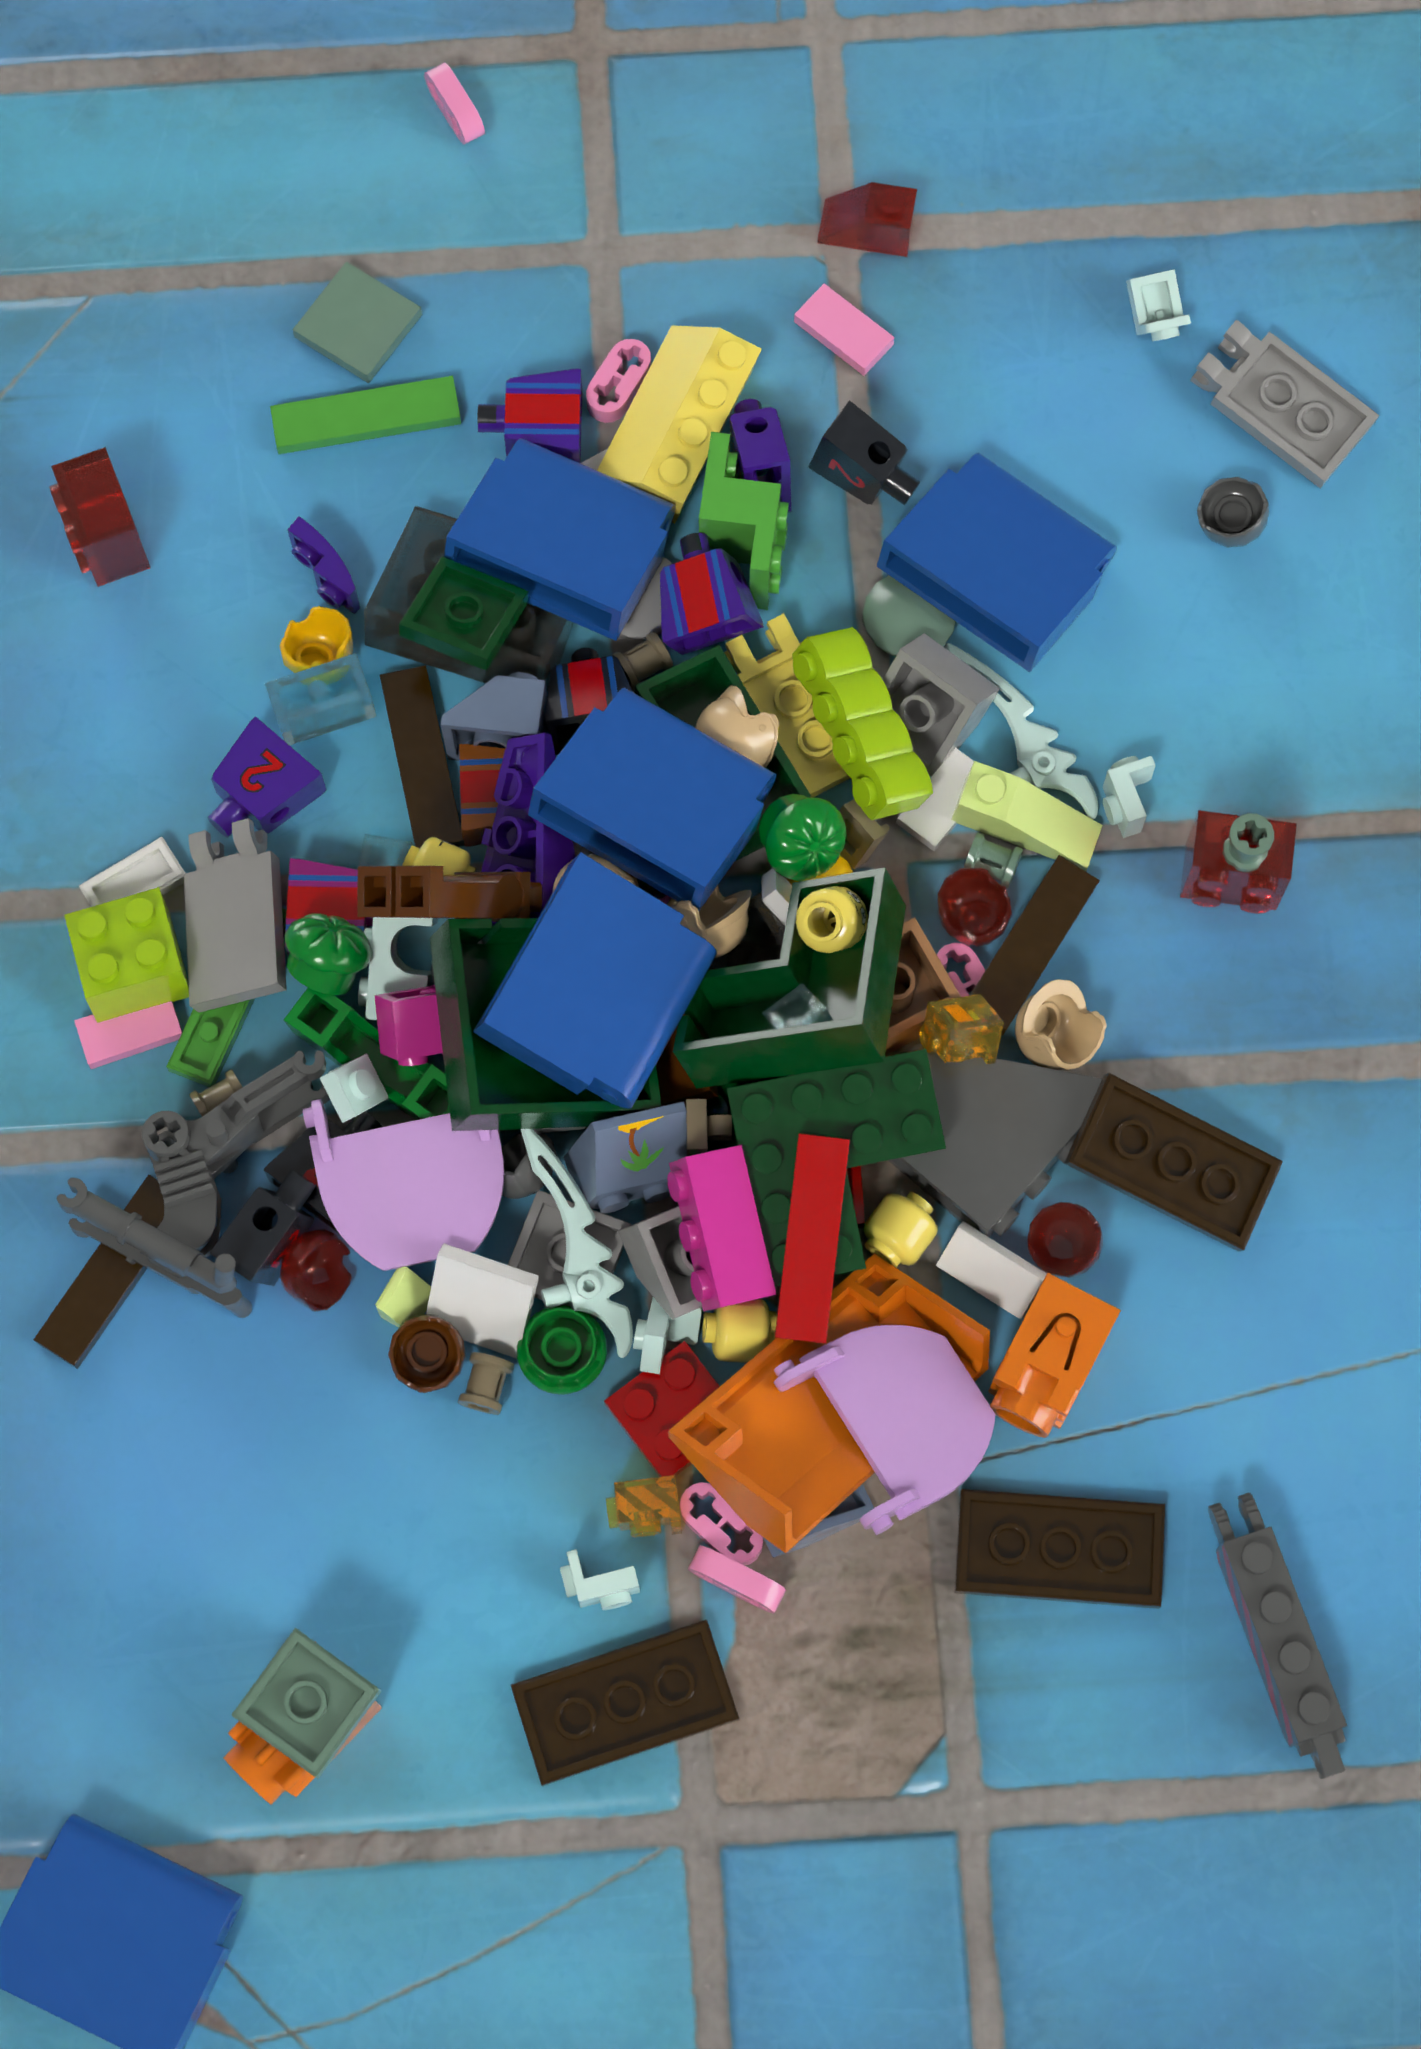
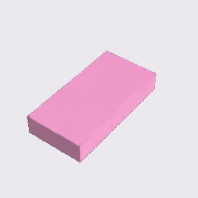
M825 283L794 314V322L863 376L894 345V336Z
M172 1001L97 1023L93 1014L74 1020L90 1069L177 1041L182 1034V1028Z

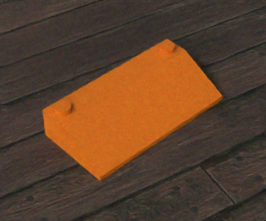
M875 1253L865 1261V1269L853 1271L832 1289L826 1343L783 1338L774 1339L668 1431L672 1442L743 1522L785 1554L875 1472L815 1376L788 1390L779 1392L774 1384L777 1378L774 1369L787 1360H792L793 1364L797 1366L801 1364L799 1359L804 1355L856 1330L880 1325H904L926 1329L945 1336L974 1382L989 1367L990 1330Z

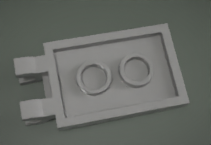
M1236 319L1225 332V339L1220 343L1218 349L1229 357L1238 359V361L1228 370L1215 356L1208 352L1197 365V372L1190 381L1205 391L1216 392L1217 394L1211 402L1213 407L1321 489L1375 424L1380 415L1270 331L1260 341Z
M249 818L232 823L233 840L239 852L232 855L224 856V845L220 841L211 843L210 833L206 830L188 835L190 853L197 871L184 874L189 1006L199 1013L287 990L280 860L273 852H266L267 833L264 830L254 832V822Z

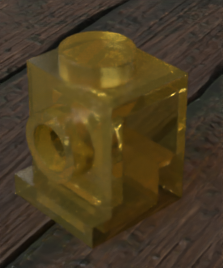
M981 994L928 1002L925 1022L920 1028L921 1045L927 1049V1053L936 1052L944 1063L963 1062L967 1059L980 1057L986 1064L996 1063L1004 1022Z
M675 1475L614 1483L616 1497L606 1498L609 1529L620 1527V1531L630 1530L631 1537H647L660 1534L661 1526L671 1525L672 1535L682 1534Z

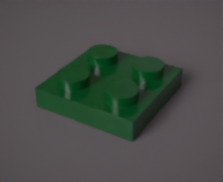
M441 556L400 621L399 636L487 671L526 607L528 591Z

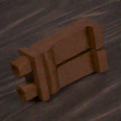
M358 866L357 917L491 918L492 922H498L501 918H530V912H540L542 909V885L540 882H530V872H454V875H443V866Z

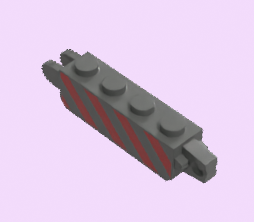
M1249 1492L1238 1496L1239 1511L1249 1532L1247 1535L1235 1538L1226 1510L1220 1503L1208 1506V1513L1220 1544L1216 1549L1218 1563L1283 1736L1289 1747L1296 1746L1300 1757L1308 1754L1311 1755L1320 1779L1345 1771L1337 1744L1346 1741L1342 1728L1346 1727L1347 1724L1272 1527L1265 1528L1255 1499Z

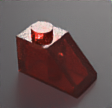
M871 182L826 198L819 229L818 244L907 257L915 216L917 189Z

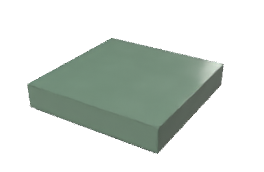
M346 261L293 328V334L296 339L367 383H370L422 316V310L414 302Z
M295 1628L231 1715L318 1779L379 1696L381 1690Z

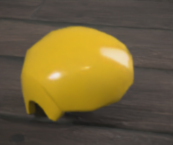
M316 606L311 608L305 620L301 622L291 620L279 645L284 665L299 678L308 681L328 679L343 671L353 653V637L349 619L336 609Z

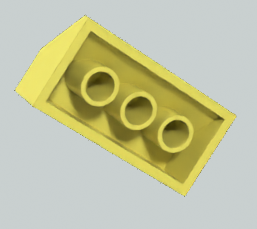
M671 325L597 471L676 504L672 523L675 524L707 462L711 432H722L762 349L722 328Z

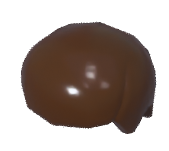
M421 1315L406 1320L392 1335L388 1356L393 1372L401 1383L419 1393H429L448 1387L462 1371L466 1353L464 1340L459 1331L450 1322L434 1315Z

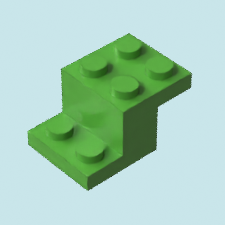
M711 432L699 513V533H705L708 536L710 550L723 549L735 558L738 563L750 564L749 589L757 609L768 610L770 593L779 594L781 562L787 539L789 503L780 502L781 484L738 479V474H736L738 453L730 452V434Z

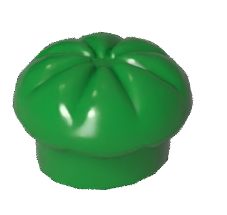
M799 794L782 796L771 803L762 815L759 826L760 841L766 849L771 867L779 875L796 881L814 879L832 868L839 859L847 839L844 819L835 805L821 798L806 797Z
M321 913L308 914L293 921L285 933L286 947L290 952L287 960V968L290 974L301 984L323 994L342 995L349 992L352 988L356 972L365 969L371 961V947L365 933L359 927L350 924L339 916H327Z
M559 1305L549 1309L545 1308L529 1319L523 1339L517 1343V1359L524 1376L537 1388L552 1394H571L588 1387L600 1375L607 1358V1340L597 1320L586 1312L574 1311L571 1306Z

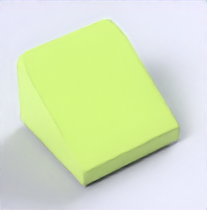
M408 1267L397 1268L375 1304L380 1317L399 1328L406 1320L424 1315L427 1311L431 1286Z

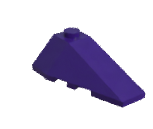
M548 733L508 739L494 792V798L498 803L492 829L485 828L481 844L487 845L481 872H530V882L541 883L542 909L540 912H530V918H538L553 893L554 882L560 870L576 857L572 840L528 815L533 788L556 759L552 736Z

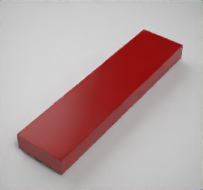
M798 1133L775 1338L826 1343L850 1139Z

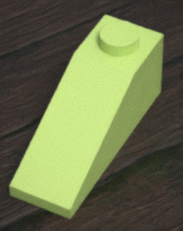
M974 761L965 779L951 818L957 824L1056 860L1058 855L1084 871L1088 869L1103 826L1024 779Z

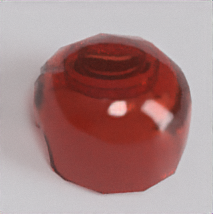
M981 867L960 868L945 878L937 894L938 916L942 927L948 935L967 946L973 945L978 947L992 943L1005 933L1012 918L1011 902L1006 886L999 884L990 876L988 870Z
M1058 1202L1042 1208L1030 1223L1027 1238L1028 1251L1035 1264L1042 1271L1069 1279L1087 1273L1099 1260L1103 1248V1233L1099 1222L1087 1208L1070 1202Z
M326 1229L303 1233L286 1248L282 1256L280 1270L282 1286L295 1301L313 1312L328 1310L342 1298L351 1283L352 1275L343 1264V1256L349 1255L350 1250L341 1239Z

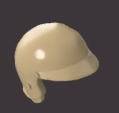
M729 686L716 701L709 704L702 711L695 726L696 729L763 767H767L771 761L777 745L779 721L776 715L767 712L749 715L744 696L737 686Z
M717 885L700 911L689 900L677 902L671 898L667 905L684 915L680 924L707 940L716 949L717 954L715 958H719L732 951L745 936L749 922L747 910L752 892L751 890H743L723 897Z
M1056 979L1045 984L1036 994L1030 996L1025 1001L1016 1017L1015 1035L1020 1050L1031 1063L1044 1068L1069 1070L1079 1068L1091 1060L1103 1042L1107 1025L1103 1015H1100L1097 1011L1090 1012L1087 1010L1083 993L1075 983L1070 980Z

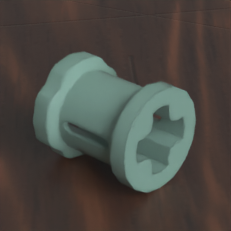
M1248 813L1239 816L1233 822L1229 830V838L1225 840L1223 845V855L1226 862L1242 872L1258 869L1266 859L1268 851L1274 842L1272 824L1259 814ZM1241 837H1247L1248 842L1241 840ZM1249 844L1257 845L1256 848H1249Z
M977 832L965 861L963 873L970 875L974 871L1000 881L1001 887L1008 889L1016 872L1023 849L1015 847L1013 850L986 841L985 835Z

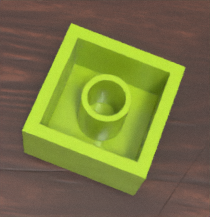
M159 887L64 915L85 999L97 1023L189 997L188 978L174 925Z

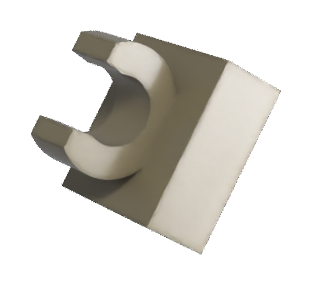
M855 799L844 804L839 811L844 819L847 830L846 844L841 855L855 869L867 862L890 827L887 824L880 826L875 820H870L856 803Z
M686 1099L687 1156L707 1152V1140H732V1115L707 1116L706 1099Z

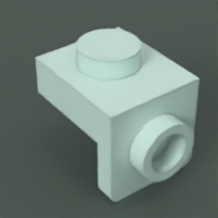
M1175 269L1126 280L1137 335L1151 333L1152 342L1180 336L1178 326L1191 324L1189 314L1183 315Z
M1137 756L1126 757L1115 762L1111 769L1107 771L1103 784V790L1106 795L1103 798V807L1108 821L1111 825L1118 824L1123 838L1141 833L1147 815L1135 786L1151 780L1156 766L1152 756L1138 760Z
M367 1053L320 1077L342 1123L389 1098Z
M652 1298L648 1319H638L633 1343V1349L642 1350L640 1371L660 1374L667 1340L680 1343L685 1340L687 1344L692 1345L697 1343L702 1307L678 1318L671 1319L656 1299Z
M576 1549L567 1552L570 1565L560 1567L567 1597L577 1595L581 1608L601 1603L602 1610L622 1607L632 1603L631 1595L640 1593L634 1566L584 1579Z

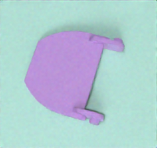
M322 1099L312 1100L311 1107L303 1109L306 1128H316L317 1134L309 1136L324 1207L339 1234L362 1258L375 1267L388 1271L437 1260L438 1252L443 1243L471 1253L475 1252L482 1244L493 1225L503 1193L504 1159L498 1130L452 1131L450 1113L331 1138Z
M904 1325L872 1326L848 1333L804 1355L799 1359L801 1364L797 1366L793 1364L792 1360H787L774 1369L777 1375L774 1384L779 1392L788 1390L815 1376L890 1495V1500L873 1508L859 1520L864 1529L872 1528L876 1535L886 1531L894 1524L891 1517L897 1515L899 1520L905 1519L956 1490L976 1469L989 1446L996 1414L947 1338L938 1333Z

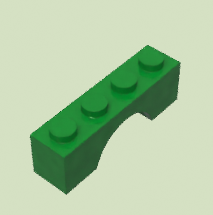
M307 988L284 1018V1022L295 1035L316 1050L322 1051L326 1057L339 1066L367 1053L389 1096L387 1100L413 1119L419 1120L450 1113L445 1073L428 1063L415 1066H401L398 1064V1060L381 1054L378 1030L335 995L323 994Z

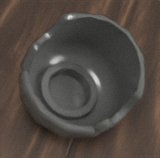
M1240 477L1219 479L1204 490L1198 504L1197 516L1200 527L1211 541L1224 547L1245 546L1257 539L1265 529L1269 517V502L1258 483L1249 482Z
M519 1132L502 1147L504 1159L502 1196L510 1199L528 1197L537 1193L545 1185L532 1170L522 1133ZM544 1133L538 1134L557 1156L552 1139ZM538 1156L539 1162L552 1177L554 1170L542 1156Z

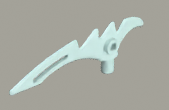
M946 643L944 648L998 686L1011 700V702H1007L999 693H997L993 700L1005 716L1015 740L1019 769L1009 774L1020 777L1039 789L1052 788L1068 793L1081 804L1089 818L1095 819L1098 813V800L1089 779L1085 775L1066 773V769L1076 761V755L1048 746L1049 742L1058 737V732L1027 721L1026 717L1033 712L1034 706L1017 689L970 654L950 643Z
M521 1129L532 1170L553 1196L560 1211L566 1235V1258L562 1274L564 1283L541 1290L545 1308L549 1309L570 1302L572 1310L583 1311L598 1317L611 1330L616 1342L617 1354L620 1358H624L628 1355L633 1340L630 1311L628 1307L609 1300L611 1295L624 1287V1282L599 1265L600 1262L612 1257V1250L584 1231L586 1226L595 1221V1215L580 1188L559 1158L533 1129ZM538 1156H542L557 1174L574 1202L573 1208L569 1206L551 1175L539 1162Z

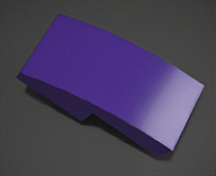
M298 516L287 529L292 545V554L303 565L313 569L318 587L317 593L326 603L337 609L342 605L353 614H356L361 607L352 577L344 562L330 543L313 526Z

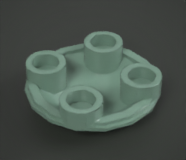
M887 576L877 582L869 592L862 615L863 626L866 628L870 638L876 646L892 656H896L902 647L924 633L941 646H944L953 634L956 623L952 618L891 576Z

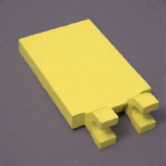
M783 613L767 622L769 630L765 632V635L776 650L774 653L756 661L743 635L726 642L725 647L727 651L724 653L760 713L767 712L776 715L779 721L777 740L810 795L815 797L850 779V777L834 758L832 737L814 716L812 695L809 694L794 674L792 653L802 642L799 643Z

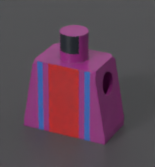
M290 858L285 933L293 921L312 913L342 917L350 924L359 927L363 932L365 928L373 926V917H357L358 870ZM285 942L284 947H285L286 952H287L288 957H289L290 952L288 951V949H287V947H286V942Z

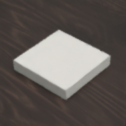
M443 1243L437 1255L426 1315H434L450 1322L459 1331L464 1341L517 1358V1343L523 1339L530 1319L539 1275Z

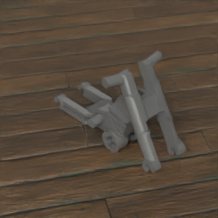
M297 1051L293 1057L231 1094L227 1100L197 1120H185L180 1114L173 1111H160L151 1115L143 1125L142 1139L150 1155L164 1199V1217L158 1228H155L141 1220L142 1216L136 1212L130 1214L88 1191L86 1185L80 1179L70 1178L68 1185L71 1191L77 1193L74 1198H67L65 1194H59L57 1201L63 1211L74 1214L86 1221L82 1223L77 1218L70 1219L68 1223L73 1233L82 1238L91 1237L126 1256V1261L130 1264L138 1263L183 1289L208 1298L228 1309L239 1318L249 1316L252 1312V1304L236 1288L237 1280L234 1277V1257L230 1254H221L216 1258L215 1263L207 1259L221 1235L222 1200L214 1179L222 1172H234L238 1167L237 1158L251 1144L257 1143L301 1115L304 1108L311 1107L312 1100L322 1099L323 1104L330 1100L323 1084L320 1090H312L313 1084L311 1080L320 1078L326 1070V1060L323 1052L317 1051L315 1053L314 1064L305 1065L306 1059L303 1052ZM167 1127V1131L158 1135L157 1131Z

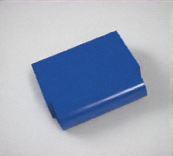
M519 438L504 461L495 457L446 536L444 557L528 591V603L617 641L663 560L668 530L675 514L676 504L523 438Z
M976 453L957 474L948 469L886 537L876 567L1019 666L1031 672L1091 602L1102 574L1112 560L1117 546L982 454Z
M622 688L604 711L594 707L535 785L528 815L677 902L691 901L700 911L755 833L763 810V803L771 791L776 774L630 690Z
M580 852L566 868L473 1033L577 1095L583 1090L588 1089L616 1106L632 1108L717 954L716 949L707 940L680 924L684 917L683 914Z
M72 1814L60 1830L46 1860L35 1857L0 1926V1989L122 2049H184L231 1952V1949L222 1945L236 1919L243 1895L87 1819Z

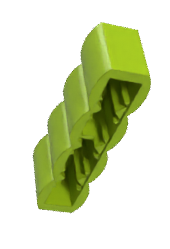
M851 627L806 637L792 653L793 671L796 678L812 695L814 716L832 737L834 758L852 779V791L856 803L870 820L918 809L933 794L930 776L922 760L913 752L908 730L900 716L892 708L888 689L881 676L872 667L871 656L862 636L855 628Z

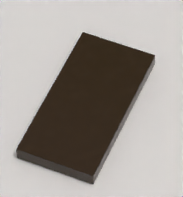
M1107 1073L1102 1078L1064 1164L1239 1252L1244 1251L1283 1161L1125 1080Z
M961 1489L954 1593L1159 1609L1162 1600L1165 1504Z
M707 1619L510 1685L542 1787L739 1721L740 1719Z

